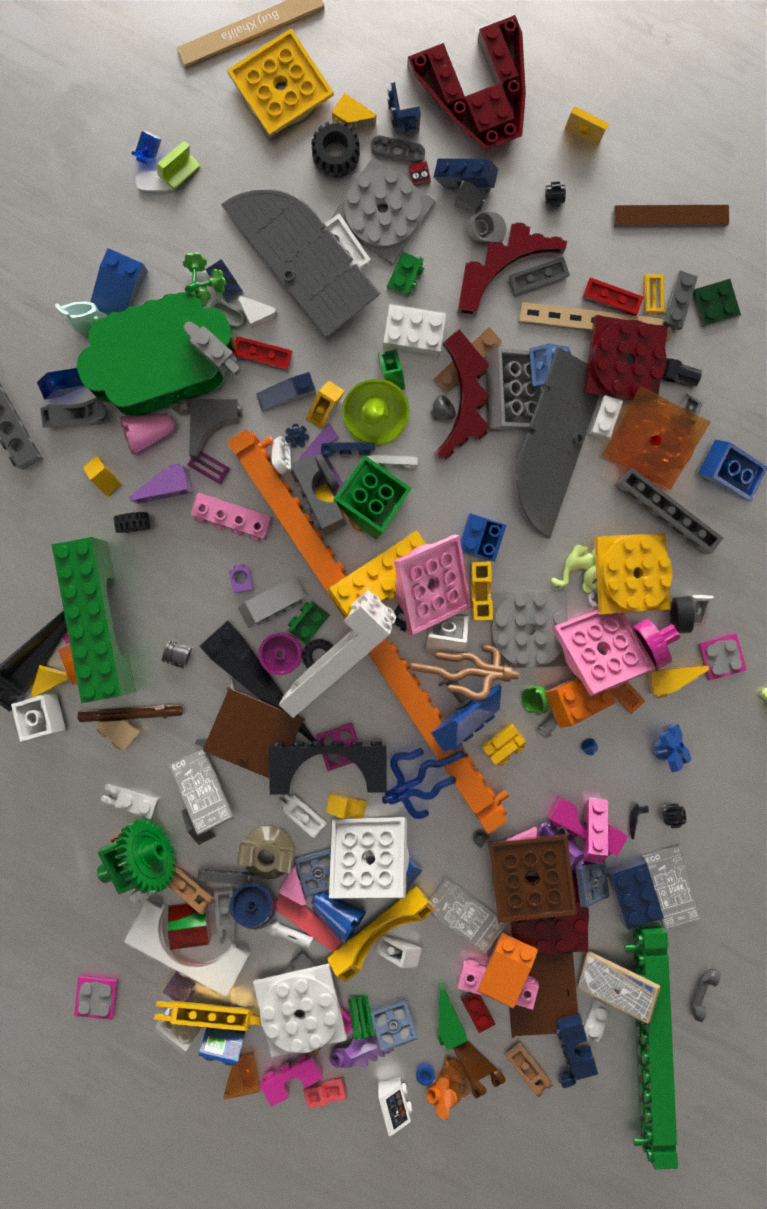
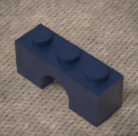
M438 158L433 177L443 187H460L461 181H467L474 184L477 188H494L499 169L490 159Z
M580 1013L557 1019L559 1027L556 1028L559 1040L563 1039L564 1042L561 1047L564 1057L568 1056L569 1061H567L569 1072L574 1073L576 1080L598 1075L591 1047L583 1049L576 1047L579 1043L588 1041Z

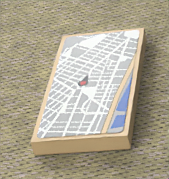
M588 952L578 984V989L647 1024L651 1022L661 987L592 952Z

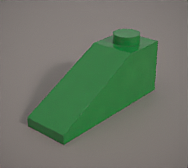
M441 982L438 986L439 1034H437L440 1045H445L448 1051L467 1042L468 1038Z

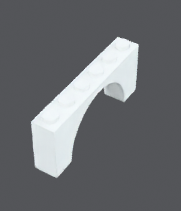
M149 896L124 941L127 943V946L132 950H140L149 959H156L162 962L161 964L166 968H173L179 971L178 973L185 978L190 977L196 980L195 982L198 985L213 989L212 991L215 994L227 997L251 950L238 943H232L224 954L211 961L190 962L180 958L168 947L162 933V916L166 905Z

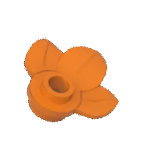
M439 1078L436 1085L427 1090V1101L435 1106L436 1114L441 1119L447 1120L449 1108L457 1104L456 1093L449 1089V1079Z

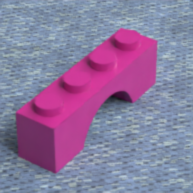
M558 796L547 814L551 819L550 823L558 828L561 825L568 829L566 832L576 838L580 835L584 838L583 841H585L587 829L579 823L578 807ZM608 824V856L611 854L618 856L628 836Z

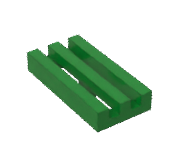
M368 996L348 999L354 1040L374 1036ZM355 1002L357 1003L358 1019H359V1022H360L362 1034H360V1031H359V1025H358V1019H357V1013H356Z

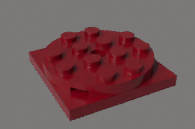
M595 315L584 394L606 395L617 399L657 404L660 381L666 368L665 346L668 327L648 324L633 319L625 320ZM627 354H630L633 358V362L630 365L625 361Z
M537 874L527 875L526 879L529 882H535ZM572 874L577 915L554 917L551 921L546 918L511 921V937L538 949L537 953L556 955L564 952H588L589 909L588 907H580L576 874Z

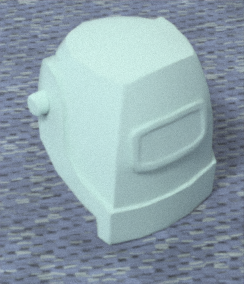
M76 302L60 306L58 303L55 304L72 329L84 337L89 336L91 326L101 319L98 308L91 302Z

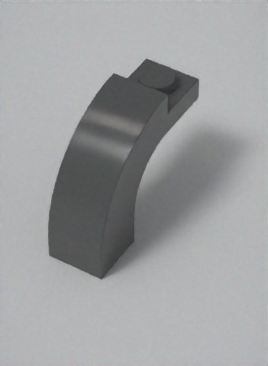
M99 397L79 404H49L40 408L42 427L46 428L95 424L102 422L106 413L103 398Z

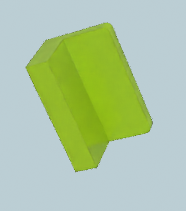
M185 141L157 163V175L172 189H176L200 168V164L189 155L190 145Z

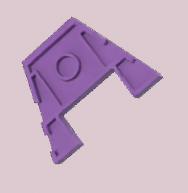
M330 423L325 426L299 459L312 454L315 460V456L321 454L322 443H333L339 439ZM323 456L340 487L332 490L317 464L323 477L318 482L316 488L326 483L335 496L347 480L343 482L328 457Z

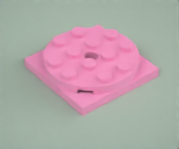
M454 534L436 543L419 546L408 555L394 560L397 576L395 581L396 598L404 612L408 634L414 635L472 607L459 535Z
M598 609L556 625L552 629L563 647L564 657L569 668L582 681L590 697L605 690L619 687L625 682L651 672L656 668L624 613L599 614ZM597 648L603 649L605 655L600 654Z

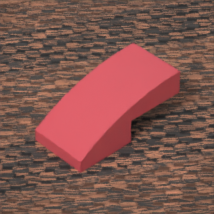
M343 1078L320 1082L303 1089L307 1108L326 1106L327 1102L341 1101L347 1098Z

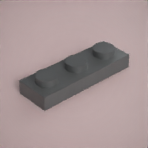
M564 257L512 274L509 276V280L514 294L518 295L567 278L570 273Z
M681 270L678 272L662 325L677 330L683 328L698 276Z

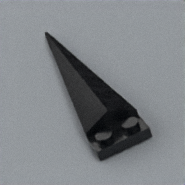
M64 610L0 664V706L10 712L12 710L11 704L20 702L35 680L39 665L44 666L66 633L67 625Z
M228 620L199 645L214 663L258 699L284 710L279 706L284 694L261 665L260 660L243 636ZM302 721L298 732L309 741H316Z

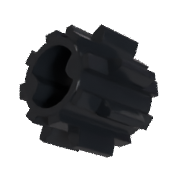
M560 181L551 182V185H546V204H551V207H560V203H565V185H561Z
M670 804L667 808L663 809L664 823L666 826H671V829L681 828L687 822L686 810L683 806L679 807V804Z

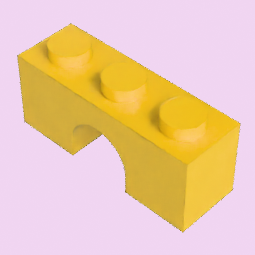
M491 562L470 563L472 621L493 620Z

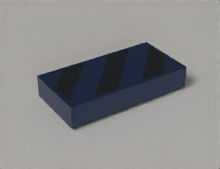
M222 259L206 269L210 277L212 276L213 269L223 272L226 286L224 293L221 294L227 302L243 293V290Z

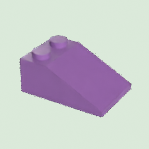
M180 464L169 465V469L162 470L129 496L130 501L142 504L194 493L189 470L184 466H180Z

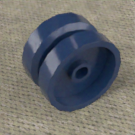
M254 883L244 884L236 889L229 905L233 919L243 927L253 930L262 929L269 925L274 919L277 910L276 899L272 893L261 885Z

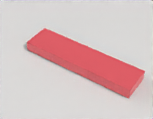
M280 894L276 900V911L334 952L341 941L323 920L306 906H302Z

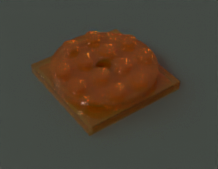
M640 386L604 450L603 456L628 469L632 467L645 478L671 490L683 468L691 459L710 421ZM654 435H659L662 438L661 443L653 445L650 439Z

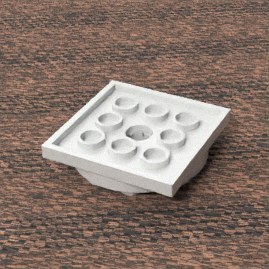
M407 818L333 819L329 898H406V872L409 864ZM370 854H374L375 861L369 865L367 857Z
M330 964L254 980L253 985L260 1009L261 1024L267 1037L271 1057L292 1052H311L323 1045L347 1040ZM296 1010H303L305 1016L302 1018L297 1017L294 1012Z

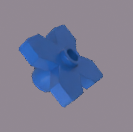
M679 724L670 726L668 732L660 734V742L654 746L656 757L659 760H668L671 772L680 771L683 768V764L689 763L692 760L688 748L682 742L683 734Z

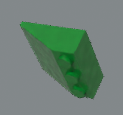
M364 455L333 501L361 530L377 540L412 488Z

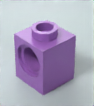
M240 564L233 566V570H229L233 593L254 590L250 567ZM239 573L246 575V581L242 584H239L236 579Z

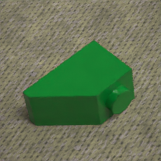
M397 350L378 353L383 380L390 381L401 390H404L403 370Z

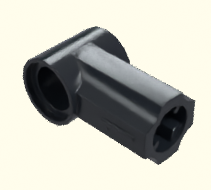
M667 358L662 379L668 382H681L696 387L701 380L702 370L683 365L677 359Z

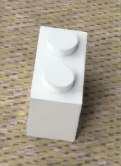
M604 395L599 401L588 435L607 441L611 437L623 401Z

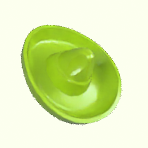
M369 379L358 383L347 393L342 405V418L351 435L361 442H374L375 445L386 444L396 439L405 429L410 413L409 402L404 392L396 384L383 379Z

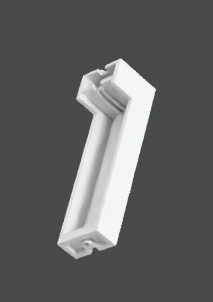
M367 590L351 604L353 609L348 617L344 619V622L352 630L288 686L279 706L291 717L294 718L390 635L396 616L391 608L386 607L380 602L376 594Z

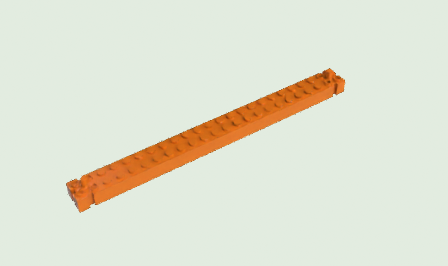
M245 429L228 440L227 443L325 590L327 591L328 588L345 578L343 573L346 570L340 561L337 563L332 558L335 556L329 545L324 546L322 543L325 540L318 529L314 531L311 526L314 522L308 513H302L301 509L304 507L296 496L292 498L290 495L293 492L286 480L283 482L280 480L282 474L273 465H270L269 461L272 459L265 448L274 443L272 438L269 436L260 442L253 431L249 433ZM335 603V605L337 606V608L339 609V611L341 612V614L343 615V617L346 619V617L344 616V614L342 613V611L340 610V608L338 607V605ZM385 638L368 653L486 832L488 834L507 822L505 818L507 812L500 802L508 798L509 794L504 790L495 796L489 785L486 787L483 785L486 782L478 769L476 771L473 770L472 767L475 764L468 754L463 755L461 752L464 750L463 746L456 751L450 749L443 752L431 734L433 730L442 724L440 718L443 716L436 706L431 707L429 704L432 699L425 690L421 692L419 689L420 681L415 674L410 675L408 672L410 666L404 658L400 660L397 655L400 651L394 642L389 643Z

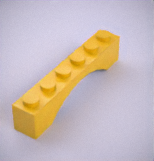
M417 886L409 890L406 898H401L393 903L387 911L381 913L377 919L365 926L361 932L350 938L340 949L335 950L327 960L336 977L346 983L361 971L368 952L384 934L402 924L421 922L436 909L426 894Z

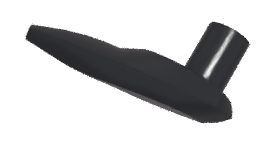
M636 803L631 811L630 834L633 840L640 814L649 812L647 805L639 806Z

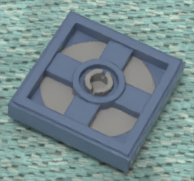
M331 848L294 860L305 897L329 890Z
M605 861L603 863L590 862L576 868L580 907H588L609 897Z
M406 1000L371 1012V1019L381 1052L418 1040Z

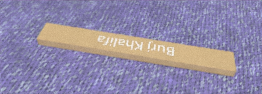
M287 0L178 46L177 50L186 68L325 9L322 0Z

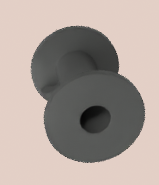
M446 679L438 684L439 687L444 684L447 686L451 684L461 686L458 681ZM452 693L460 703L455 707L456 710L471 701V699L462 694Z

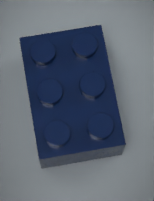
M642 858L606 869L622 924L627 930L664 919L648 865Z

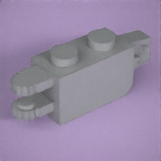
M192 322L185 323L184 331L190 338L189 341L194 349L220 372L229 370L237 376L242 371L235 363L237 358L233 352L204 326L200 329Z

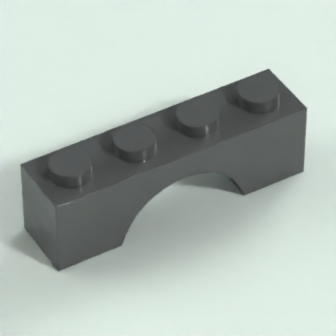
M312 454L291 463L293 471L290 473L295 482L299 481L301 487L298 489L302 497H307L309 501L306 504L311 514L315 513L317 517L314 522L318 530L323 529L325 535L347 525L336 502H325L318 499L315 495L316 486L323 476Z

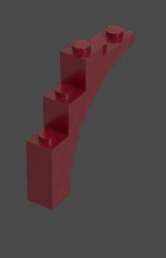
M521 222L511 224L507 246H504L501 242L489 243L484 265L477 261L466 262L457 313L476 316L480 300L486 288L502 270L514 262L532 255L546 253L563 254L567 241L557 236L548 238L539 233L531 235V227Z
M460 329L442 343L453 361L460 385V402L455 423L444 443L434 452L438 459L445 458V460L454 453L453 449L457 445L461 447L469 440L468 436L473 440L477 438L480 440L488 433L486 430L490 427L476 411V408L481 409L487 404L486 399L489 395L475 379L476 377L480 379L487 373L486 368L489 364Z

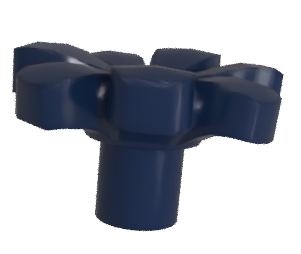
M293 424L292 429L287 428L285 431L289 435L285 437V441L287 443L291 442L290 446L292 448H296L297 444L301 448L304 447V440H309V435L304 434L307 429L304 426L299 428L298 424Z

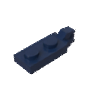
M374 442L321 444V454L327 457H331L334 453H340V456H350L351 452H359L360 456H369L370 452L375 451Z

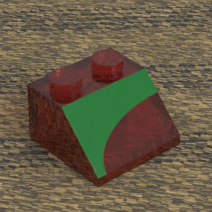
M188 903L168 906L167 931L170 950L209 945L212 935L208 907L204 915H201Z

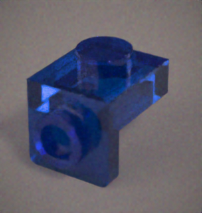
M141 131L136 150H132L131 154L136 156V160L141 163L154 162L162 139L149 132Z

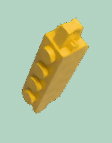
M172 1000L171 1002L158 1001L156 1006L159 1008H169V1014L158 1013L154 1016L155 1020L168 1021L171 1024L248 1031L251 1025H262L260 1016L252 1015L253 1011L247 1008Z

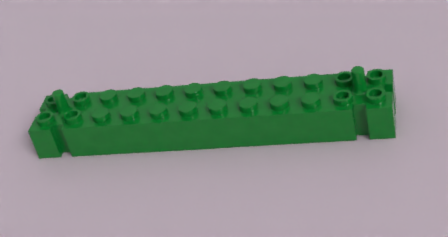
M651 922L633 929V939L637 941V944L624 945L625 952H633L635 961L637 960V968L634 969V973L661 986L651 1022L647 1024L639 1020L640 1025H637V1034L640 1037L641 1043L638 1044V1054L641 1057L639 1074L642 1076V1083L639 1084L640 1093L643 1095V1102H640L641 1113L644 1114L641 1128L643 1134L646 1133V1136L634 1137L633 1144L634 1146H642L643 1152L647 1154L648 1162H651L655 1170L678 1169L669 956L667 955L668 932L658 922Z

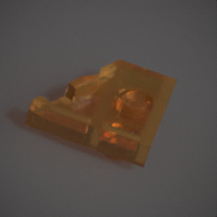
M254 1051L240 1054L237 1065H232L223 1096L224 1100L261 1091Z

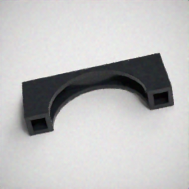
M353 740L351 744H343V741H332V744H324V741H313L312 744L295 741L293 745H285V742H273V745L269 746L270 795L289 794L291 780L300 765L313 756L325 753L344 756L356 764L365 778L367 793L387 792L386 743H382V740H371L370 743Z

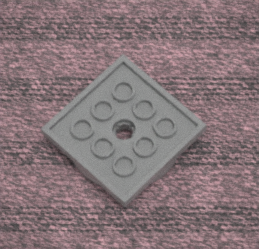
M372 157L359 178L353 182L346 197L330 219L340 214L359 243L393 265L434 206L436 200L414 186L407 177L389 169ZM386 204L388 211L381 213L377 209L378 206Z
M567 590L491 592V600L493 601V620H490L491 645L495 646L501 653V666L512 668L568 666L564 657L563 647L552 630L554 626L568 621ZM528 624H533L536 628L535 632L531 635L525 632V627Z

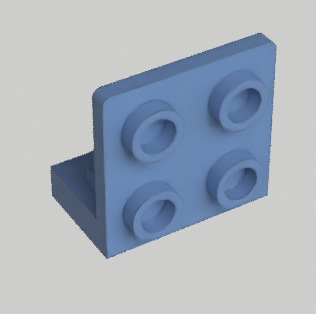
M548 343L529 348L533 387L544 386L556 348L560 347L571 354L570 347Z

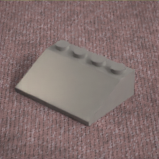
M497 348L485 353L486 362L489 364L486 368L487 394L489 395L487 398L489 430L532 429L529 426L541 394L539 389L542 386L533 387L530 351Z

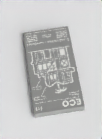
M203 748L169 765L197 835H201L234 818L209 756L203 751Z
M675 845L642 855L643 860L648 865L664 919H661L663 928L667 930L700 920L701 915L680 846Z
M445 877L429 899L436 909L431 915L484 954L487 953L508 924L507 922L498 923L496 913L447 877Z

